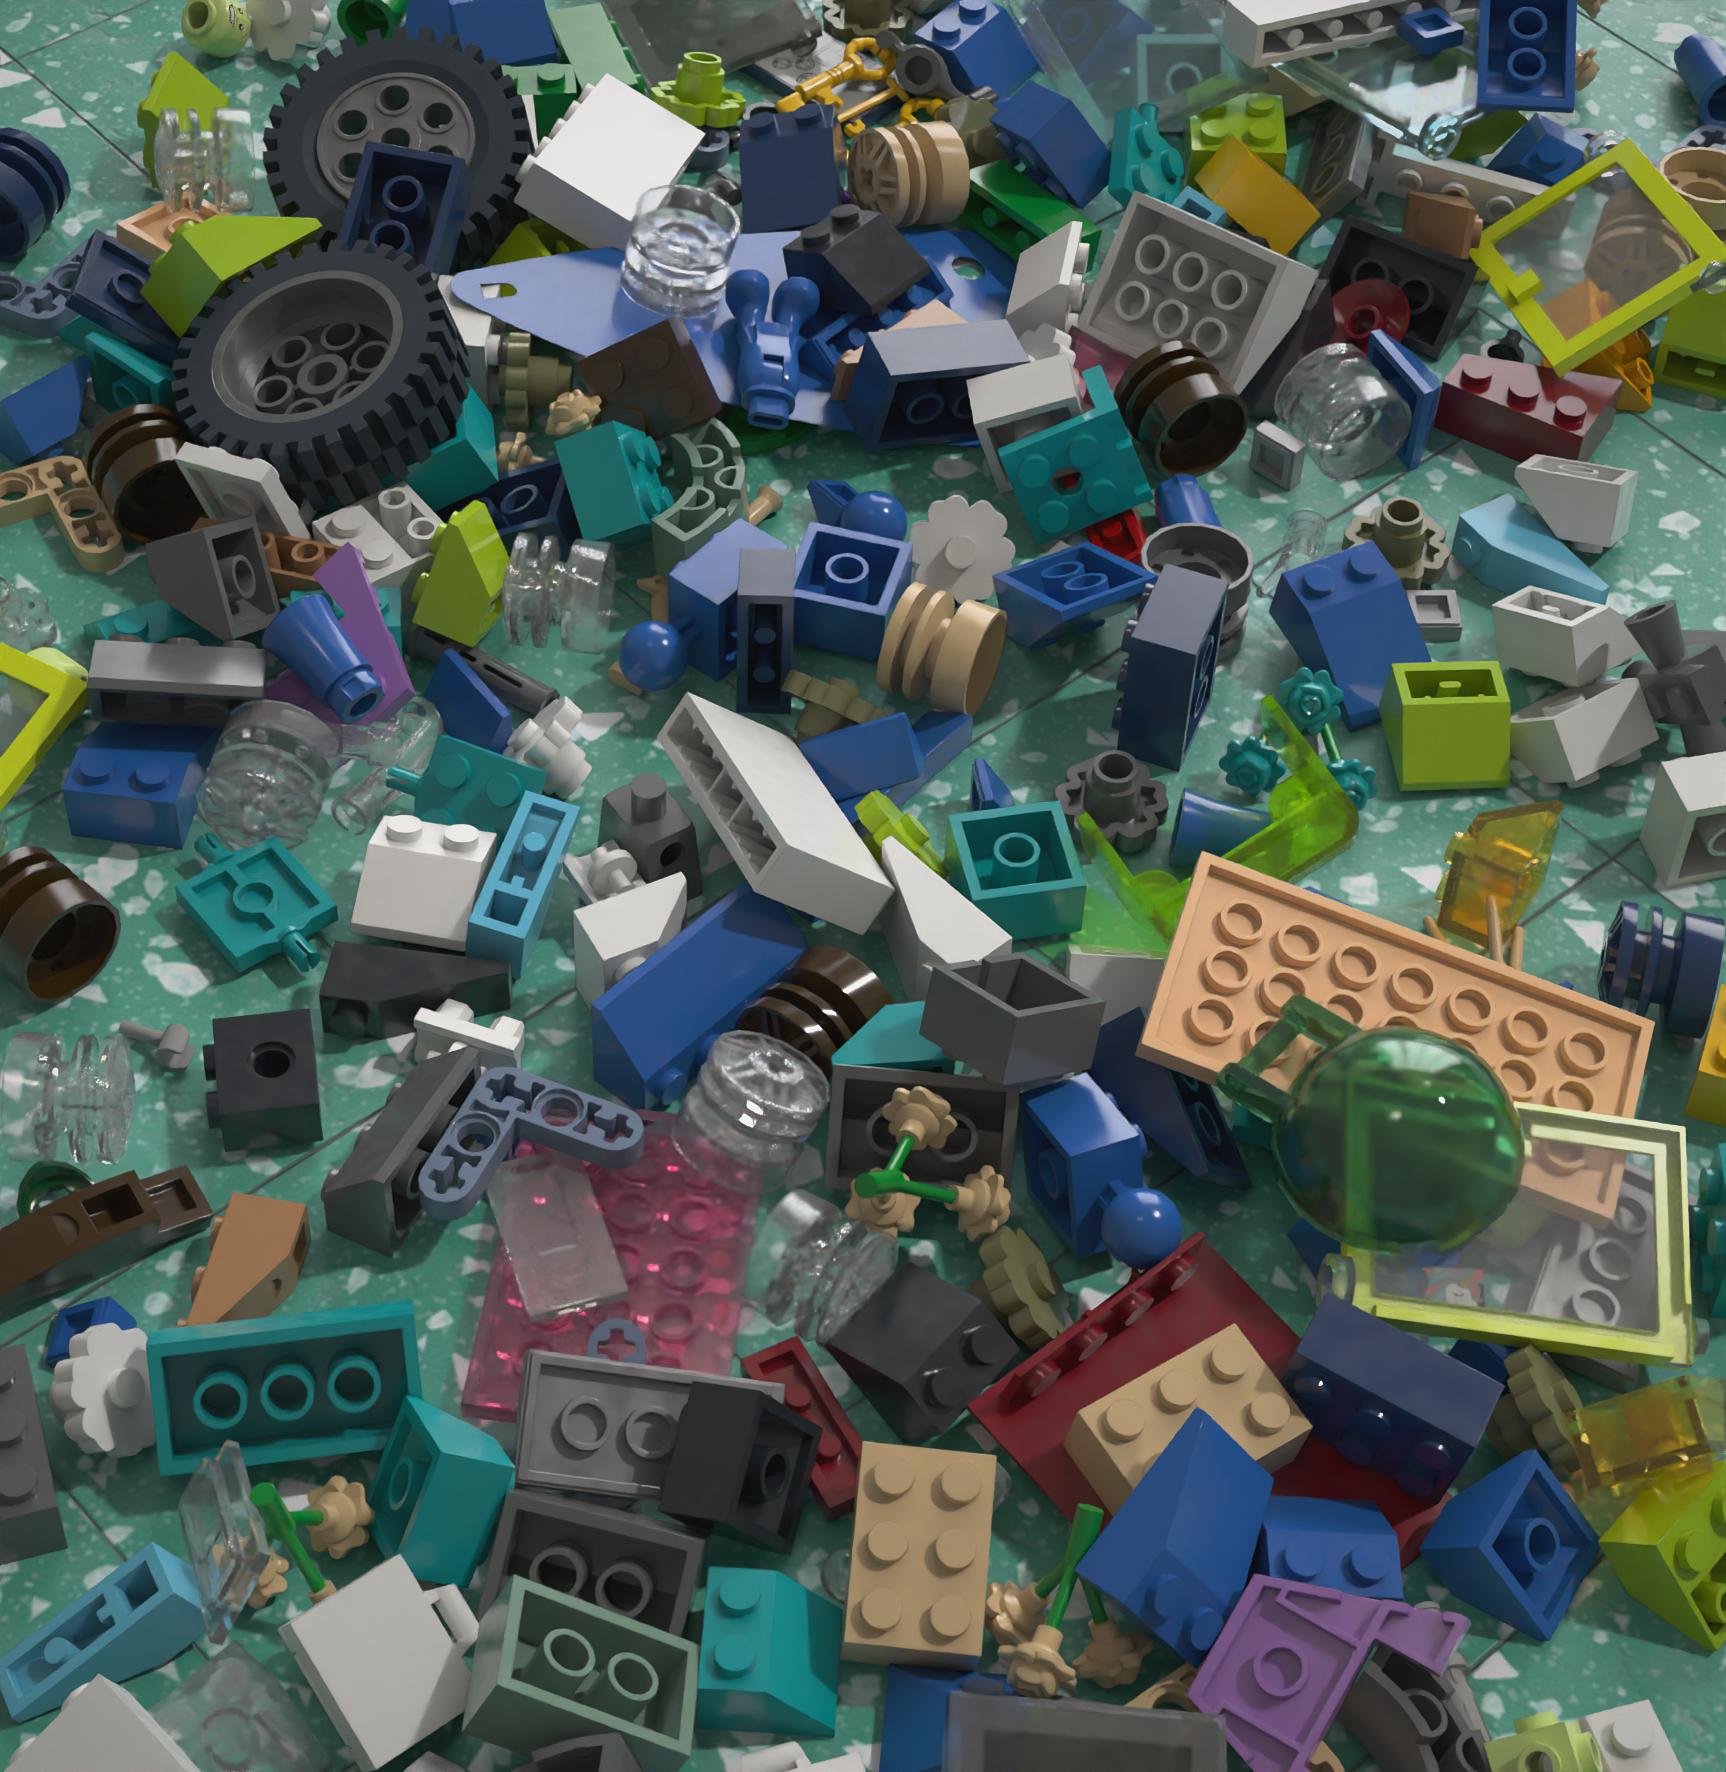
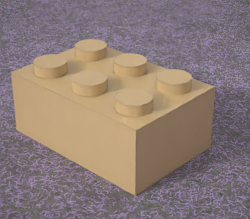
M1234 1323L1079 1410L1063 1443V1447L1114 1517L1196 1406L1206 1411L1269 1475L1294 1461L1313 1427Z
M862 1442L857 1466L839 1660L889 1665L891 1663L975 1672L982 1653L997 1455Z

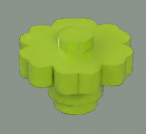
M702 52L684 54L683 63L678 65L677 79L668 82H658V87H653L650 91V100L693 126H703L704 124L717 128L735 126L738 120H742L746 99L743 98L742 94L726 91V88L723 86L725 71L721 68L722 59L716 55Z
M878 790L870 792L854 806L858 818L869 830L861 840L880 867L882 841L892 836L943 880L950 874L944 860L932 848L929 841L931 838L930 834L911 813H901L897 806Z

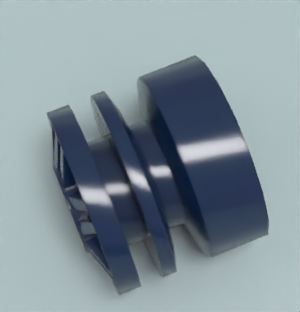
M10 127L0 128V262L16 260L26 253L42 234L43 228L55 219L56 214L66 206L71 193L69 175L59 157L44 142L31 134Z
M1622 900L1616 917L1606 932L1597 973L1599 1000L1621 1009L1624 998L1630 999L1628 1012L1641 1017H1645L1650 1003L1659 1004V1023L1662 1032L1701 1039L1710 1019L1720 975L1725 936L1724 919L1683 911L1676 924L1673 936L1663 934L1662 908L1651 906L1647 913L1643 930H1637L1638 903Z

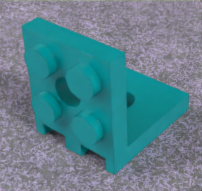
M1100 364L1081 372L1095 409L997 449L1037 547L1154 499ZM1072 467L1081 473L1079 481L1071 488L1060 489L1052 484L1053 476L1062 468Z

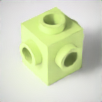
M1554 1711L1515 1720L1513 1723L1517 1734L1484 1743L1492 1772H1546L1544 1769V1758L1546 1755L1552 1761V1772H1603L1600 1753L1591 1732L1581 1733L1578 1721L1557 1723Z

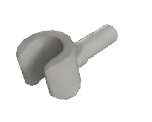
M123 1020L119 1026L120 1034L156 1047L155 1059L162 1067L175 1072H182L188 1068L195 1053V1048L191 1043H188L190 1035L185 1026L179 1023L167 1026L165 1032L127 1020Z

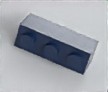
M740 548L737 594L736 713L791 714L792 697L781 691V687L789 670H793L796 550Z

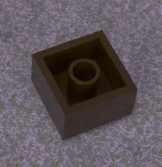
M680 313L575 362L590 396H599L602 400L599 405L601 409L599 415L603 424L610 421L624 424L645 432L646 437L651 436L654 442L709 418L723 409Z

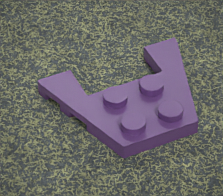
M350 542L344 544L312 576L345 612V615L338 622L355 647L372 666L373 675L382 685L385 696L378 707L360 721L345 724L337 717L333 710L324 707L312 691L288 668L266 689L264 730H262L334 771L341 767L416 695L394 636L388 631L379 608L381 603L377 592L370 585L364 565L366 564L363 556Z
M1254 1574L1188 1690L1187 1696L1254 1772H1312L1307 1767L1375 1644L1383 1645L1437 1677L1442 1678L1471 1622L1469 1618L1459 1613L1449 1611L1442 1613L1411 1607L1408 1603L1383 1599V1601L1345 1594L1341 1590Z

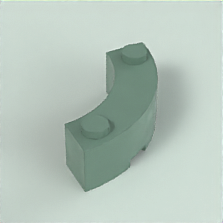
M713 416L670 435L675 488L681 491L683 495L670 508L651 519L656 573L668 580V574H670L677 563L690 558L705 546L715 533L722 532L738 518L748 523L750 522L746 467L741 456V446L733 433Z

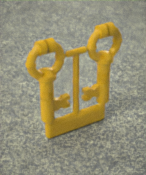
M867 37L853 39L844 50L841 64L797 85L795 93L776 102L775 109L779 114L795 111L814 98L823 105L834 103L835 108L840 110L843 108L844 102L838 95H833L832 89L849 80L857 81L859 79L866 81L886 80V84L890 88L837 115L840 124L895 95L906 103L902 106L898 123L894 126L900 125L904 127L908 124L919 123L911 115L912 112H916L918 109H926L931 117L937 121L936 113L938 108L946 104L940 98L917 97L909 99V95L892 77H889L896 67V56L894 53L887 49H881L876 44V39ZM862 49H870L884 66L879 67L877 70L865 69L862 60L855 54ZM860 119L854 121L853 126L851 123L847 124L844 132L850 138H855L861 130L865 129V125ZM847 150V163H846V166H847V164H848V154H849V151H848V150Z

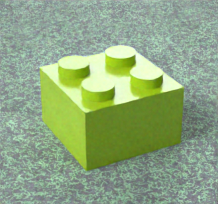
M1215 90L1205 92L1188 91L1183 129L1185 187L1188 185L1200 194L1203 192V189L1195 181L1194 177L1231 134L1284 177L1287 145L1282 95H1269L1263 92L1243 94L1222 93Z

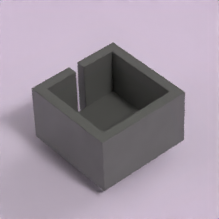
M1023 952L982 958L981 964L975 960L938 965L933 966L919 1035L940 1047L944 1056L955 1061L964 1062L983 1074L982 1077L987 1083L1001 1088H1015L1021 1082L1042 1078L1060 1079L1067 1073L1091 1069L1106 1001Z

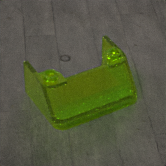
M1270 693L1261 699L1263 735L1293 775L1279 783L1270 794L1268 809L1273 824L1220 858L1295 885L1353 846L1359 834V814L1353 802ZM1085 812L1077 817L1083 850L1130 916L1169 947L1191 877L1179 883L1171 874L1161 870H1148L1133 877L1090 815Z

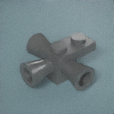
M1675 600L1657 603L1630 616L1624 621V625L1649 659H1640L1631 663L1624 670L1621 679L1638 678L1650 714L1657 719L1658 723L1680 724L1687 757L1726 751V727L1721 721L1726 717V706L1724 704L1726 701V664L1717 644H1690L1685 647Z

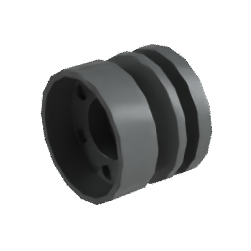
M1178 523L1160 528L1146 539L1140 552L1139 567L1159 576L1166 563L1229 581L1217 661L1226 659L1240 648L1245 636V619L1248 615L1247 599L1251 592L1254 570L1251 549L1241 537L1218 526L1205 523ZM1140 601L1136 603L1134 620H1139L1141 616L1138 614Z

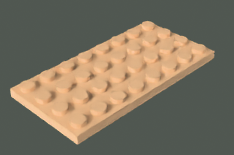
M1202 851L1193 870L1135 1056L1341 1134L1342 1083L1348 1076L1634 1119L1655 1021ZM1374 1117L1375 1147L1603 1232L1612 1220L1626 1154L1529 1140L1530 1158L1523 1162L1490 1157L1489 1134Z

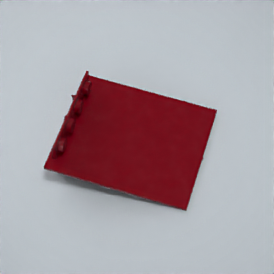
M1202 1231L1200 1233L1194 1232L1182 1241L1175 1252L1152 1269L1144 1270L1142 1273L1137 1269H1131L1132 1274L1126 1285L1093 1310H1086L1080 1316V1320L988 1388L967 1406V1410L1071 1524H1073L1078 1504H1087L1102 1509L1104 1514L1098 1537L1112 1520L1113 1516L1063 1447V1443L1079 1410L1234 1323L1278 1381L1300 1341L1298 1335L1204 1239L1205 1235ZM1311 1434L1306 1438L1294 1461L1270 1474L1274 1479L1270 1496L1374 1501L1397 1534L1401 1572L1422 1555L1418 1549L1447 1501L1453 1498L1448 1491L1440 1503L1428 1497L1412 1495L1403 1490L1396 1480L1368 1465H1358L1350 1462L1338 1452L1337 1448ZM1247 1576V1579H1246V1583H1245V1587H1244L1243 1593H1244V1591L1246 1590V1588H1247V1586H1248V1584H1249V1578H1248V1576Z

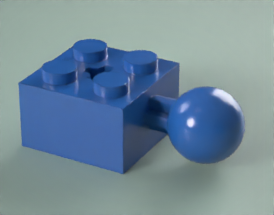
M1029 80L1013 96L1003 97L992 104L998 110L988 120L999 133L995 137L997 144L1012 159L1019 158L1026 167L1021 173L1062 202L1067 201L1082 210L1109 184L1111 152L1071 99Z
M882 491L863 492L852 498L844 508L840 528L809 522L796 553L794 643L879 661L881 646L889 621L898 601L905 590L911 585L913 543L904 542L908 529V520L903 506L896 498Z
M738 518L722 532L715 533L706 545L690 558L677 563L670 574H668V624L661 621L639 623L632 627L620 642L618 663L625 678L639 689L660 691L677 683L683 676L687 664L719 683L737 668V594L740 548L790 550V547L745 520Z
M1087 1073L1019 1093L1027 1194L1076 1257L1080 1259L1107 1250L1117 1262L1126 1267L1148 1270L1175 1252L1181 1243L1183 1235L1181 1215L1176 1205L1166 1195L1157 1190L1147 1188L1142 1177L1141 1160L1147 1158V1145L1144 1135L1136 1123L1130 1124L1121 1114L1114 1097L1109 1092L1104 1093Z

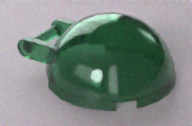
M1294 994L1281 1007L1282 1017L1238 1063H1227L1216 1074L1217 1086L1225 1096L1273 1124L1271 1146L1277 1169L1275 1181L1296 1212L1321 1233L1351 1247L1389 1255H1399L1400 1244H1419L1438 1240L1439 1251L1454 1247L1481 1234L1501 1217L1519 1190L1525 1166V1141L1521 1118L1509 1091L1485 1059L1463 1043L1438 1032L1412 1026H1382L1363 1030L1300 994ZM1299 1034L1323 1046L1324 1048L1310 1058L1300 1069L1285 1091L1259 1077Z

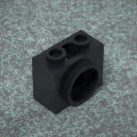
M310 1008L212 1019L214 1044L202 1045L206 1081L216 1080L217 1091L206 1092V1107L209 1129L221 1128L225 1152L323 1141Z

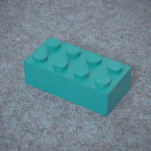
M412 1300L152 1330L149 1332L146 1342L160 1477L385 1449L405 1395L423 1400Z

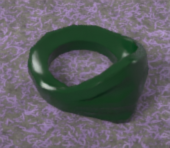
M53 1160L38 1161L30 1167L19 1185L16 1204L19 1219L39 1209L38 1201L50 1192L65 1189L71 1194L95 1183L85 1172L67 1162Z

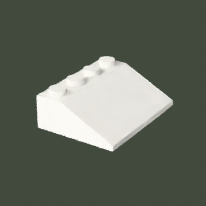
M1134 190L1080 316L1077 331L1135 359L1160 344L1176 340L1191 342L1204 352L1209 362L1219 371L1220 377L1228 382L1239 395L1298 320L1319 271L1171 204Z

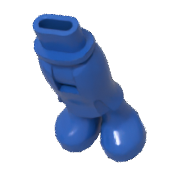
M741 269L732 273L725 283V301L737 320L739 327L736 340L740 348L738 384L742 395L741 405L748 411V422L751 425L776 430L784 429L788 426L789 415L794 412L795 398L800 385L798 353L802 348V339L799 336V330L816 314L819 307L820 292L817 285L804 277H791L782 281L776 288L771 302L772 322H765L770 296L769 279L761 271Z

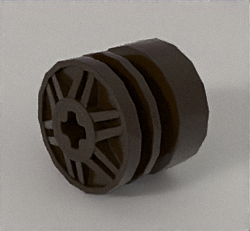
M1176 340L1157 345L1143 353L1124 371L1114 390V399L1129 434L1140 443L1142 450L1158 471L1168 478H1172L1175 474H1188L1198 477L1221 465L1237 449L1247 431L1249 414L1246 404L1231 385L1220 377L1219 371L1209 362L1204 352L1191 342Z
M156 404L131 405L109 415L90 434L84 444L82 457L86 475L94 486L98 497L103 501L105 509L117 531L129 542L142 546L189 532L200 517L209 519L174 459L185 442L196 445V442L189 433L184 421L173 410Z
M28 845L8 851L0 857V973L35 1003L53 1004L68 999L88 986L107 965L117 947L121 931L119 910L84 880H79V877L45 848Z
M825 944L812 946L783 972L776 984L769 985L758 999H755L745 1008L738 1017V1035L746 1055L757 1071L777 1090L794 1101L813 1107L828 1105L830 1099L831 1057L885 1005H892L894 1001L881 980L862 961L840 948Z

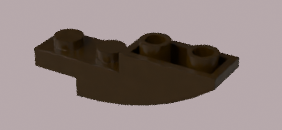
M183 1165L141 1180L134 1169L73 1192L0 1229V1311L91 1280L97 1265L210 1227L214 1212L188 1166Z

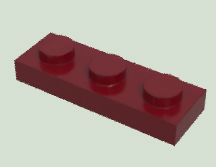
M798 1335L740 1359V1374L743 1378L785 1384L783 1404L823 1428L808 1488L828 1522L853 1512L857 1466L863 1441Z

